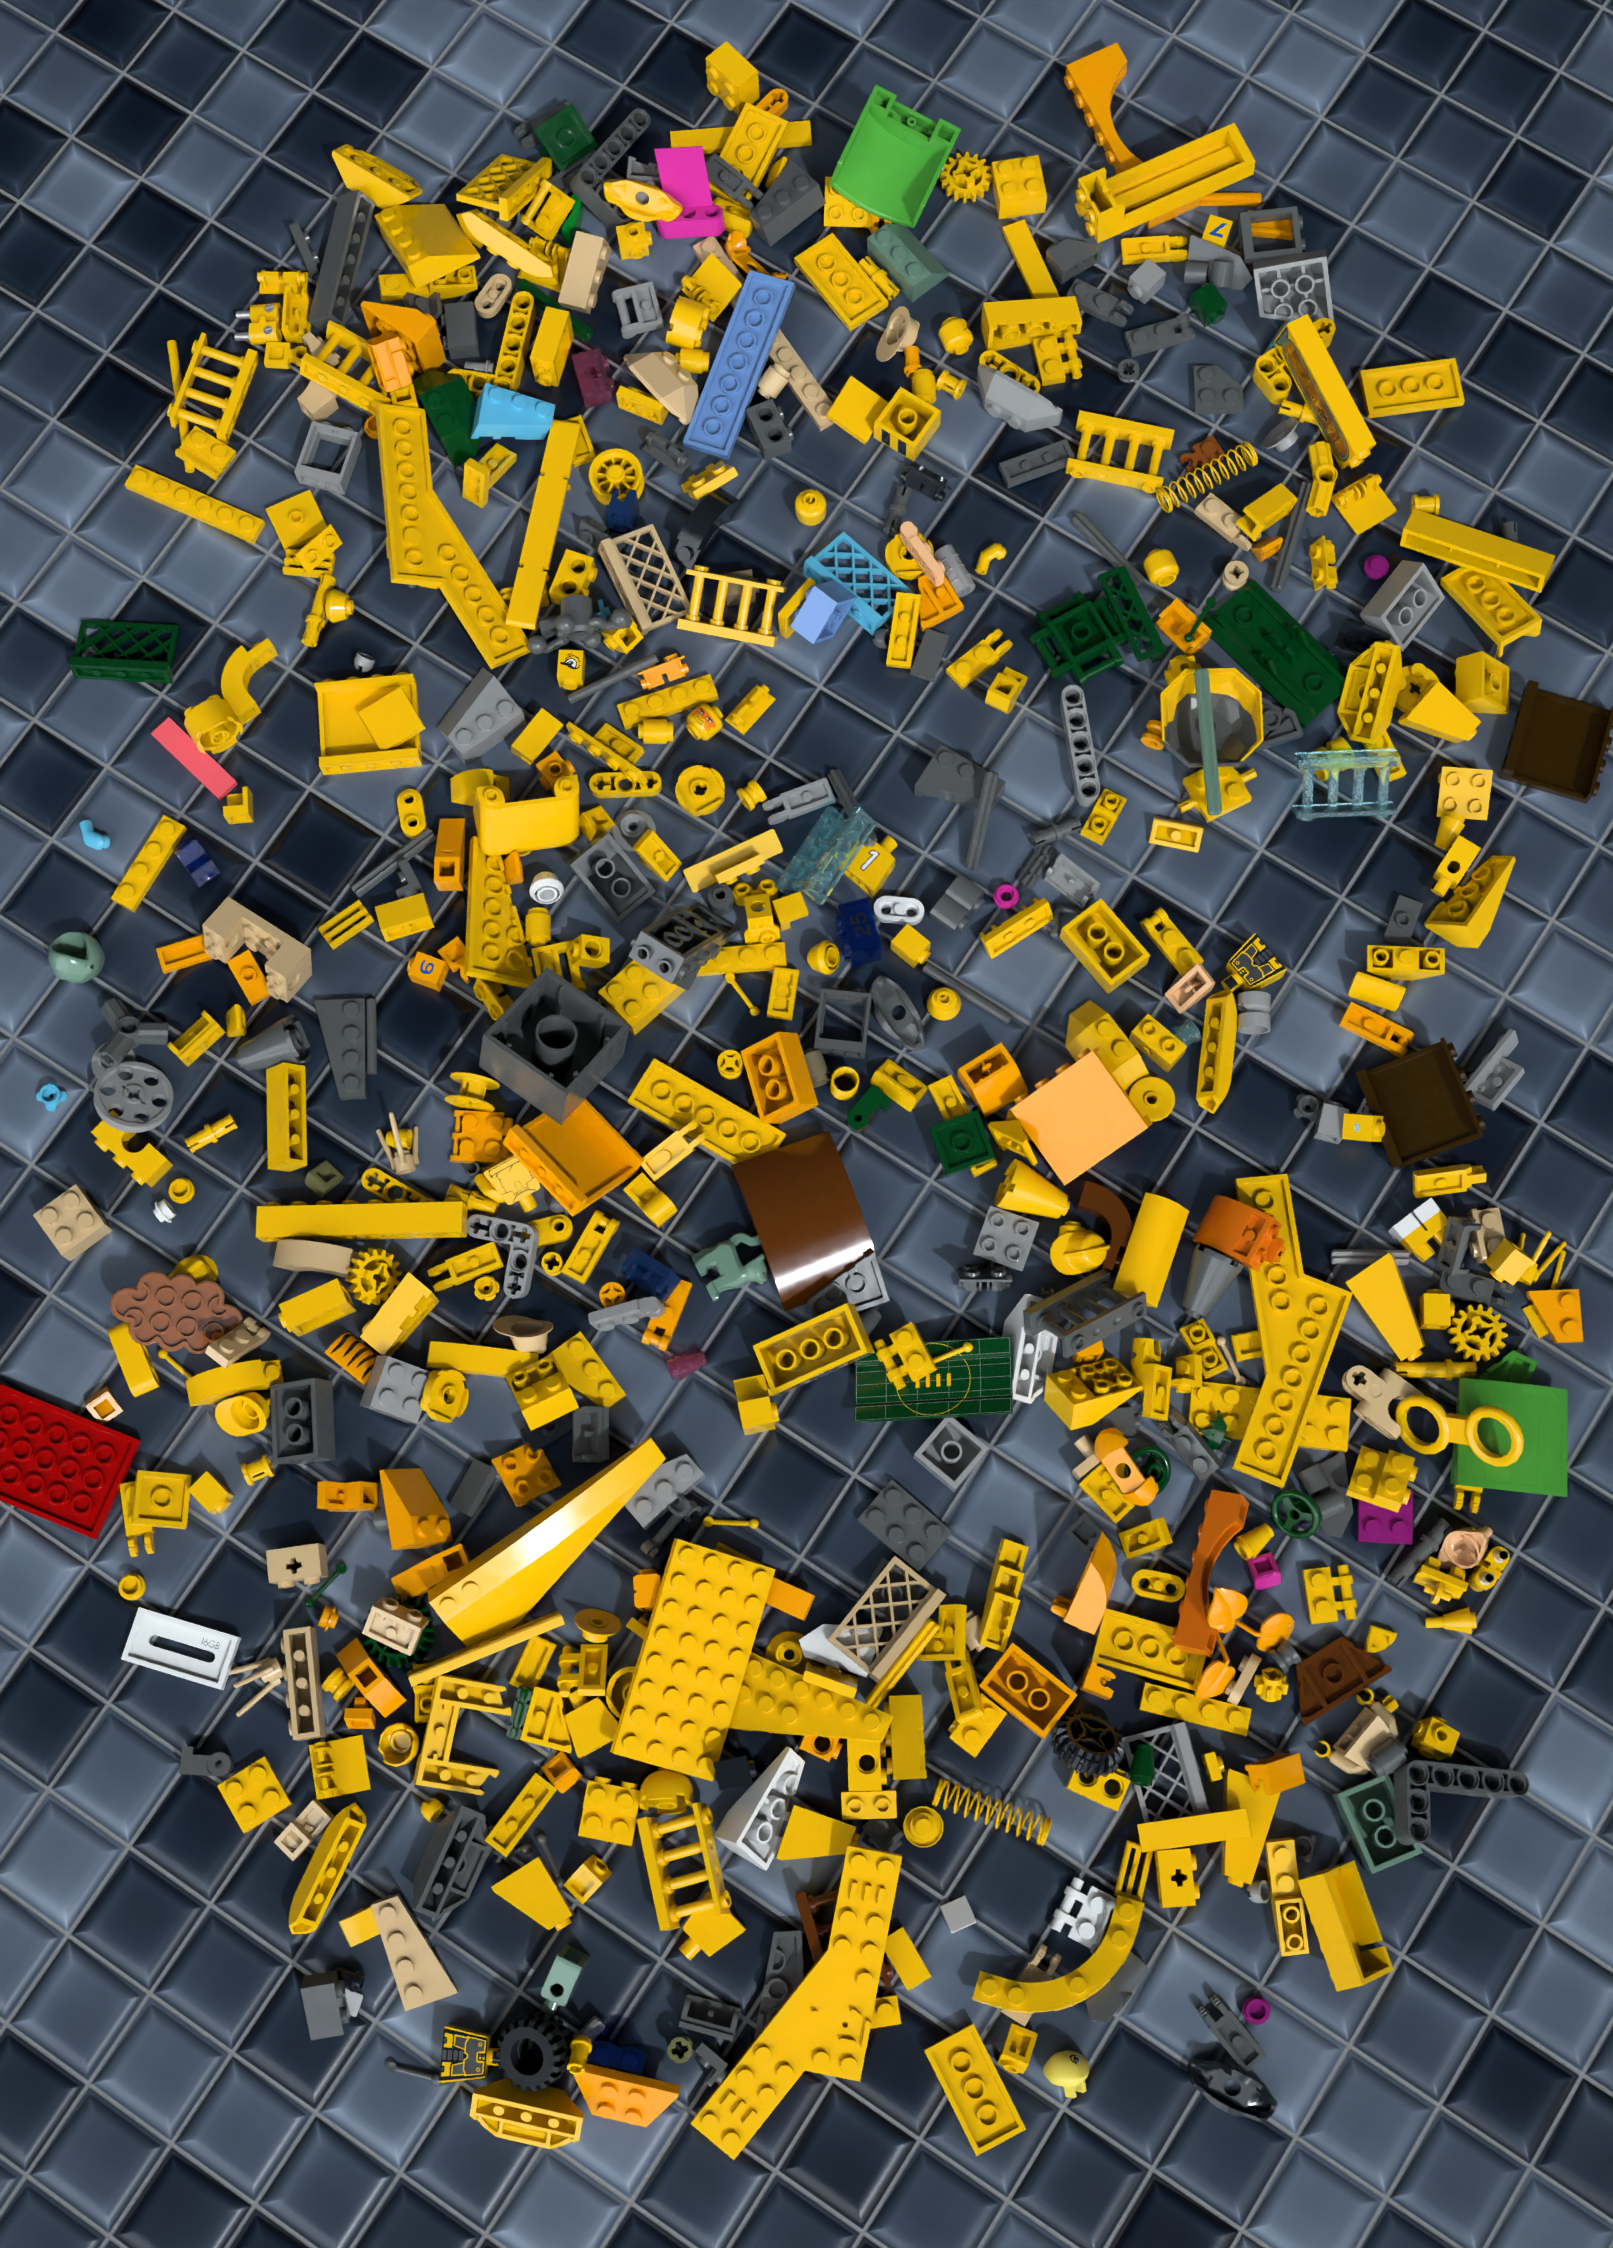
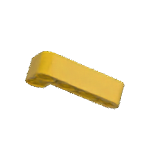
M1320 318L1313 322V325L1325 347L1328 348L1332 342L1336 326L1331 319ZM1277 347L1272 348L1257 359L1252 374L1254 383L1273 404H1281L1283 398L1287 400L1292 385V380L1287 374L1289 370L1283 359L1280 358L1281 355ZM1261 369L1268 370L1269 372H1263ZM1275 387H1280L1283 390H1277Z

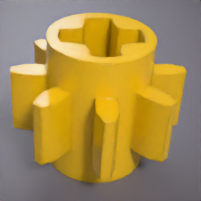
M1266 1668L1261 1670V1676L1255 1675L1253 1686L1256 1687V1695H1259L1261 1699L1267 1702H1275L1281 1700L1282 1694L1287 1695L1289 1683L1285 1682L1286 1675H1283L1280 1670Z

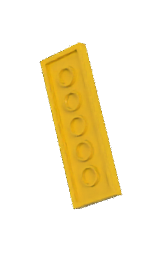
M655 1058L627 1101L628 1104L675 1131L681 1130L688 1123L697 1119L699 1122L698 1126L684 1136L693 1141L700 1133L706 1131L709 1137L700 1145L732 1164L778 1149L786 1138V1133L768 1123H761L758 1117Z
M1202 1381V1387L1191 1389L1188 1423L1190 1422L1197 1431L1198 1429L1212 1428L1213 1425L1209 1421H1217V1411L1220 1410V1414L1228 1426L1225 1436L1233 1440H1242L1261 1388ZM1317 1395L1298 1447L1346 1453L1348 1450L1351 1399Z

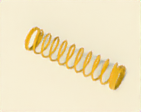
M1244 441L1241 445H1237L1235 450H1228L1227 455L1220 454L1219 458H1213L1210 464L1204 463L1202 469L1197 467L1194 473L1188 472L1185 478L1180 476L1177 482L1171 481L1169 487L1162 486V488L1157 489L1156 497L1162 509L1170 513L1173 510V503L1176 507H1180V502L1171 489V484L1173 483L1177 485L1182 500L1188 503L1187 494L1179 484L1180 479L1185 480L1190 495L1193 498L1197 497L1194 487L1187 480L1189 474L1194 476L1195 484L1200 493H1205L1202 482L1196 476V470L1202 471L1206 485L1209 489H1213V483L1204 471L1205 465L1210 466L1215 482L1221 485V478L1212 466L1213 461L1218 462L1223 477L1229 480V473L1220 461L1222 456L1227 458L1231 472L1237 476V467L1229 457V452L1231 451L1235 453L1240 469L1246 471L1245 462L1237 453L1238 447H1241L1242 455L1251 467L1257 465L1258 457L1253 446L1249 442ZM1238 457L1240 458V460H1241V462H1242V464H1243V466H1244V469H1243V467L1241 466V464H1240V462H1239V460H1238ZM1230 462L1232 463V465H1233V467H1234V469H1235V472L1233 471V469H1232V467H1231V465H1230ZM1222 467L1224 468V470H1225V472H1226V474H1227V477L1225 476V474H1224V472H1223V470H1222ZM1214 472L1216 473V475H1217V477H1218V479H1219V482H1218V480L1216 479V477H1215V475H1214ZM1163 488H1167L1169 490L1170 496ZM1163 495L1168 503L1169 508L1167 507L1164 501Z
M940 1778L932 1806L936 1807L938 1805L940 1796L947 1784L943 1810L948 1807L957 1789L953 1809L955 1814L968 1791L964 1818L968 1816L978 1796L974 1821L978 1820L988 1800L984 1822L987 1825L999 1803L995 1829H998L1009 1807L1005 1832L1008 1833L1020 1810L1016 1837L1019 1836L1030 1814L1026 1840L1030 1839L1041 1817L1037 1845L1043 1846L1045 1844L1051 1827L1052 1817L1049 1818L1048 1816L1043 1825V1814H1040L1031 1828L1033 1811H1028L1021 1824L1023 1809L1020 1806L1010 1821L1012 1803L1010 1802L1006 1805L1000 1817L1001 1799L996 1801L989 1814L991 1795L985 1798L979 1810L980 1791L974 1795L968 1807L970 1787L965 1789L958 1803L959 1783L955 1785L947 1800L950 1781Z

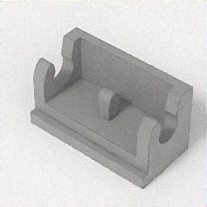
M1062 853L1057 857L1053 867L1048 868L1044 878L1047 884L1079 909L1087 907L1098 894L1101 883Z

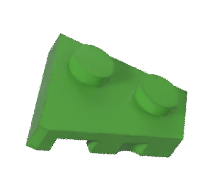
M1513 1350L1476 1379L1528 1384L1538 1361Z

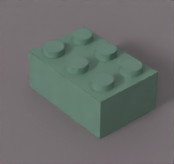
M1383 1775L1380 1778L1374 1776L1332 1794L1367 1874H1374L1423 1853L1419 1843L1403 1845L1396 1838L1394 1786L1389 1775L1387 1777ZM1411 1827V1828H1410L1411 1833H1412V1835L1415 1837V1834H1414L1413 1829H1412V1827Z

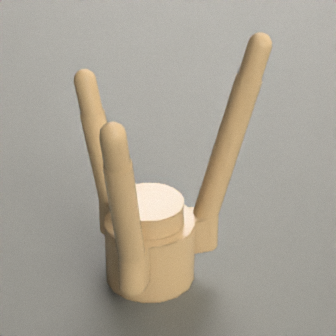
M389 1112L390 1124L397 1152L394 1153L395 1158L389 1145L386 1144L382 1131L377 1129L376 1133L390 1161L391 1169L395 1170L396 1175L412 1173L416 1171L415 1165L420 1164L418 1158L419 1128L418 1126L413 1128L412 1154H410L409 1150H403L394 1113Z
M269 1656L261 1661L230 1670L229 1675L258 1668V1672L234 1683L233 1686L235 1688L260 1677L264 1683L270 1682L236 1713V1716L240 1717L272 1688L282 1683L280 1678L284 1676L283 1667L277 1656L273 1658Z

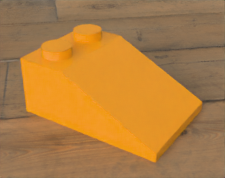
M421 1468L383 1469L379 1471L392 1550L431 1548L453 1541L448 1513Z

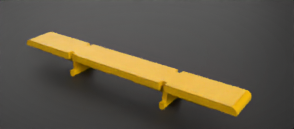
M553 419L540 470L544 476L539 475L519 561L520 566H523V568L518 567L506 618L507 626L531 630L536 629L546 582H550V576L544 570H549L566 492L571 490V485L568 484V480H565V478L570 479L582 426L580 423Z

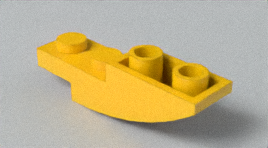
M463 266L418 289L415 288L407 274L378 276L381 301L403 300V296L406 293L429 298L434 292L440 293L441 301L478 289L475 266Z
M1287 1837L1265 1840L1267 1878L1281 1956L1309 1953L1303 1898L1300 1895L1298 1884L1299 1878L1294 1839Z

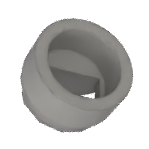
M357 652L354 666L357 670L362 667V673H366L372 669L376 660L368 654Z
M1265 1880L1253 1881L1251 1885H1248L1247 1891H1250L1248 1898L1252 1902L1267 1903L1269 1901L1270 1887Z

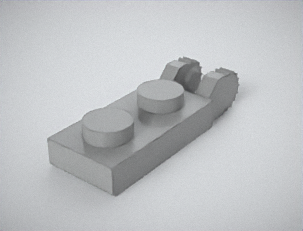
M823 778L784 792L779 797L766 801L762 804L764 811H770L779 808L783 804L784 811L773 814L768 818L769 824L775 825L784 822L786 819H792L836 803L827 778Z
M650 1296L649 1298L635 1299L588 1314L589 1323L598 1331H609L614 1329L616 1325L623 1323L633 1324L643 1317L651 1319L660 1317L664 1314L665 1307L662 1302H659V1299Z

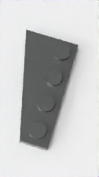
M365 998L314 1000L339 1098L341 1100L367 1099Z
M802 1930L775 1931L773 1934L754 2040L804 1979Z

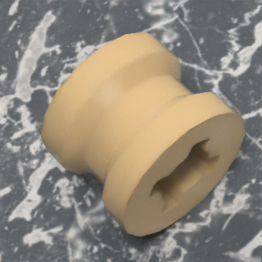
M1231 561L1226 565L1222 576V583L1227 590L1236 592L1245 586L1249 575L1246 564L1241 561Z

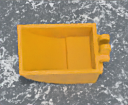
M1103 1531L1082 1573L1072 1599L1069 1600L1062 1596H1056L1051 1606V1611L1063 1617L1064 1622L1093 1635L1105 1613L1117 1573L1116 1555Z

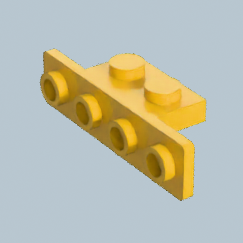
M571 722L566 724L569 732L568 737L576 745L582 744L587 747L591 755L596 758L600 756L610 768L615 771L617 769L622 771L630 782H638L642 786L647 783L643 772L634 766L645 753L643 747L608 723H605L594 737H591Z
M770 829L684 869L683 873L691 891L694 893L714 883L730 885L738 880V875L745 872L747 875H751L761 870L760 865L765 863L764 860L781 853L783 848L775 830Z

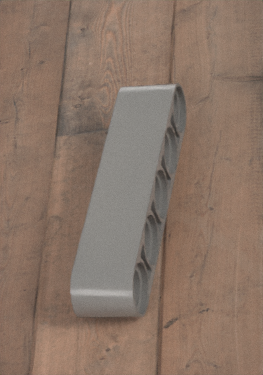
M1068 685L1062 691L1060 710L1075 797L1079 805L1091 807L1098 800L1100 782L1084 692L1079 686ZM1074 697L1078 701L1075 703H1070L1066 700V698ZM1078 720L1082 724L1079 726H1074L1070 723V721ZM1082 743L1086 748L1078 749L1074 744ZM1086 766L1090 771L1081 772L1078 767ZM1085 789L1092 790L1094 794L1091 796H1086L1082 793V791Z

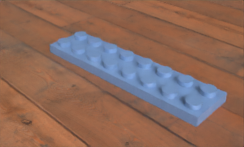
M749 270L682 442L684 447L729 460L746 416L745 409L749 408L757 383L761 378L795 290L794 282Z

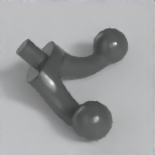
M1055 905V911L1052 913L1055 925L1054 929L1050 931V937L1053 939L1059 937L1062 915L1065 913L1080 915L1086 909L1077 910L1067 905H1061L1060 907Z
M494 1825L487 1827L488 1834L493 1830ZM529 1844L516 1847L507 1858L494 1849L493 1853L498 1856L495 1862L500 1864L502 1859L509 1861L520 1852L525 1855L530 1854L532 1847Z

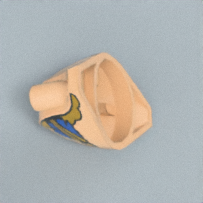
M1488 1526L1484 1528L1465 1527L1449 1533L1437 1557L1441 1562L1440 1568L1450 1569L1451 1567L1468 1569L1476 1566L1486 1552L1490 1540L1489 1537L1493 1534L1492 1529Z

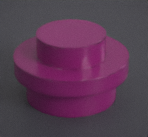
M1373 555L1366 560L1364 571L1371 579H1381L1388 573L1389 563L1383 556Z
M1250 1996L1242 2005V2014L1251 2024H1263L1270 2016L1269 2003L1261 1996Z

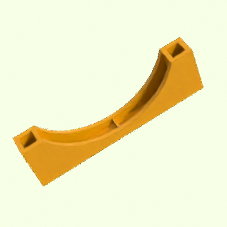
M1117 42L1066 65V76H1064L1067 89H1072L1077 107L1079 109L1082 108L1084 111L1085 121L1088 127H1092L1095 131L1097 144L1103 146L1106 151V160L1109 165L1113 164L1116 175L1144 163L1123 144L1111 118L1110 105L1113 95L1122 79L1127 75V59ZM1201 198L1145 222L1147 228L1151 229L1199 207Z

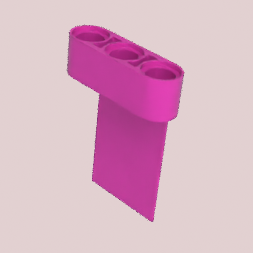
M703 147L654 149L662 190L683 206L682 212L670 222L656 220L659 236L664 239L711 237L723 234L726 230L723 209L718 205H713Z

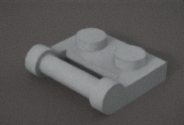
M652 281L617 289L612 292V300L617 305L622 324L621 333L623 338L629 339L636 334L664 328ZM629 298H632L638 322L632 324L625 302Z

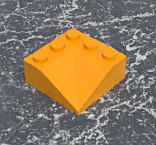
M363 301L360 304L371 338L379 337V335L387 332H393L402 337L406 344L405 358L415 367V372L422 376L432 370L437 371L444 363L446 357L436 325L437 322L430 314H423L414 308Z

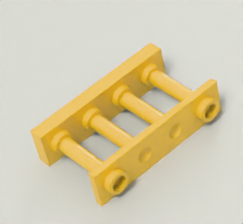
M329 320L326 331L327 343L316 357L308 353L304 354L301 358L299 374L376 416L375 408L377 404L391 405L392 400L389 399L390 392L383 390L377 392L367 386L375 376V371L365 342L366 340L347 330L344 326ZM339 345L350 352L338 369H335L326 364L325 361L335 347ZM361 357L371 364L358 381L346 375L356 359ZM412 366V368H413V374L411 375V379H412V380H413L414 370H415V367H414V366Z
M202 332L199 340H195L191 350L193 354L175 403L171 402L169 405L167 416L170 417L171 427L176 428L181 418L213 429L214 433L217 434V439L227 445L257 368L258 352L248 348L246 355L240 358L208 346L206 333ZM205 355L238 367V370H240L238 376L230 378L199 367L203 356ZM197 376L229 387L230 391H232L230 397L222 399L191 388L195 377ZM189 397L221 408L222 412H224L222 419L214 420L183 409L187 398Z
M1079 410L1076 431H1080L1082 435L1076 459L1068 458L1066 474H1070L1075 478L1085 477L1142 489L1146 493H1155L1157 489L1162 488L1164 478L1157 476L1162 451L1164 449H1171L1175 430ZM1093 434L1106 438L1100 464L1086 461L1091 435ZM1117 439L1129 442L1124 469L1109 466L1114 443ZM1140 444L1153 447L1147 474L1133 471Z
M694 565V569H687L686 574L694 575L695 578L689 613L686 614L685 618L678 619L677 629L770 647L777 645L778 636L772 635L773 631L770 629L777 592L784 593L787 587L781 586V581L767 579L766 583L717 574L708 572L709 567ZM705 578L719 580L713 618L710 619L709 623L700 621V616H698ZM729 582L743 585L737 623H734L733 627L724 626V621H722ZM753 587L767 589L761 628H758L757 632L749 631L746 625Z
M692 1803L694 1814L663 1823L657 1821V1817L637 1819L660 1931L680 1928L679 1921L681 1917L715 1908L716 1915L731 1914L729 1908L731 1906V1897L729 1892L725 1890L711 1827L713 1816L706 1803ZM693 1825L697 1826L699 1842L667 1851L663 1849L661 1841L663 1834ZM703 1853L706 1869L675 1878L669 1876L667 1865L670 1861ZM709 1880L712 1897L681 1906L675 1904L673 1897L675 1889Z

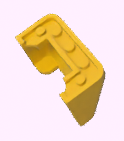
M577 775L560 777L554 785L555 797L505 803L503 792L495 786L476 787L473 814L481 850L487 855L496 856L511 854L513 851L526 852L574 844L579 836V782Z

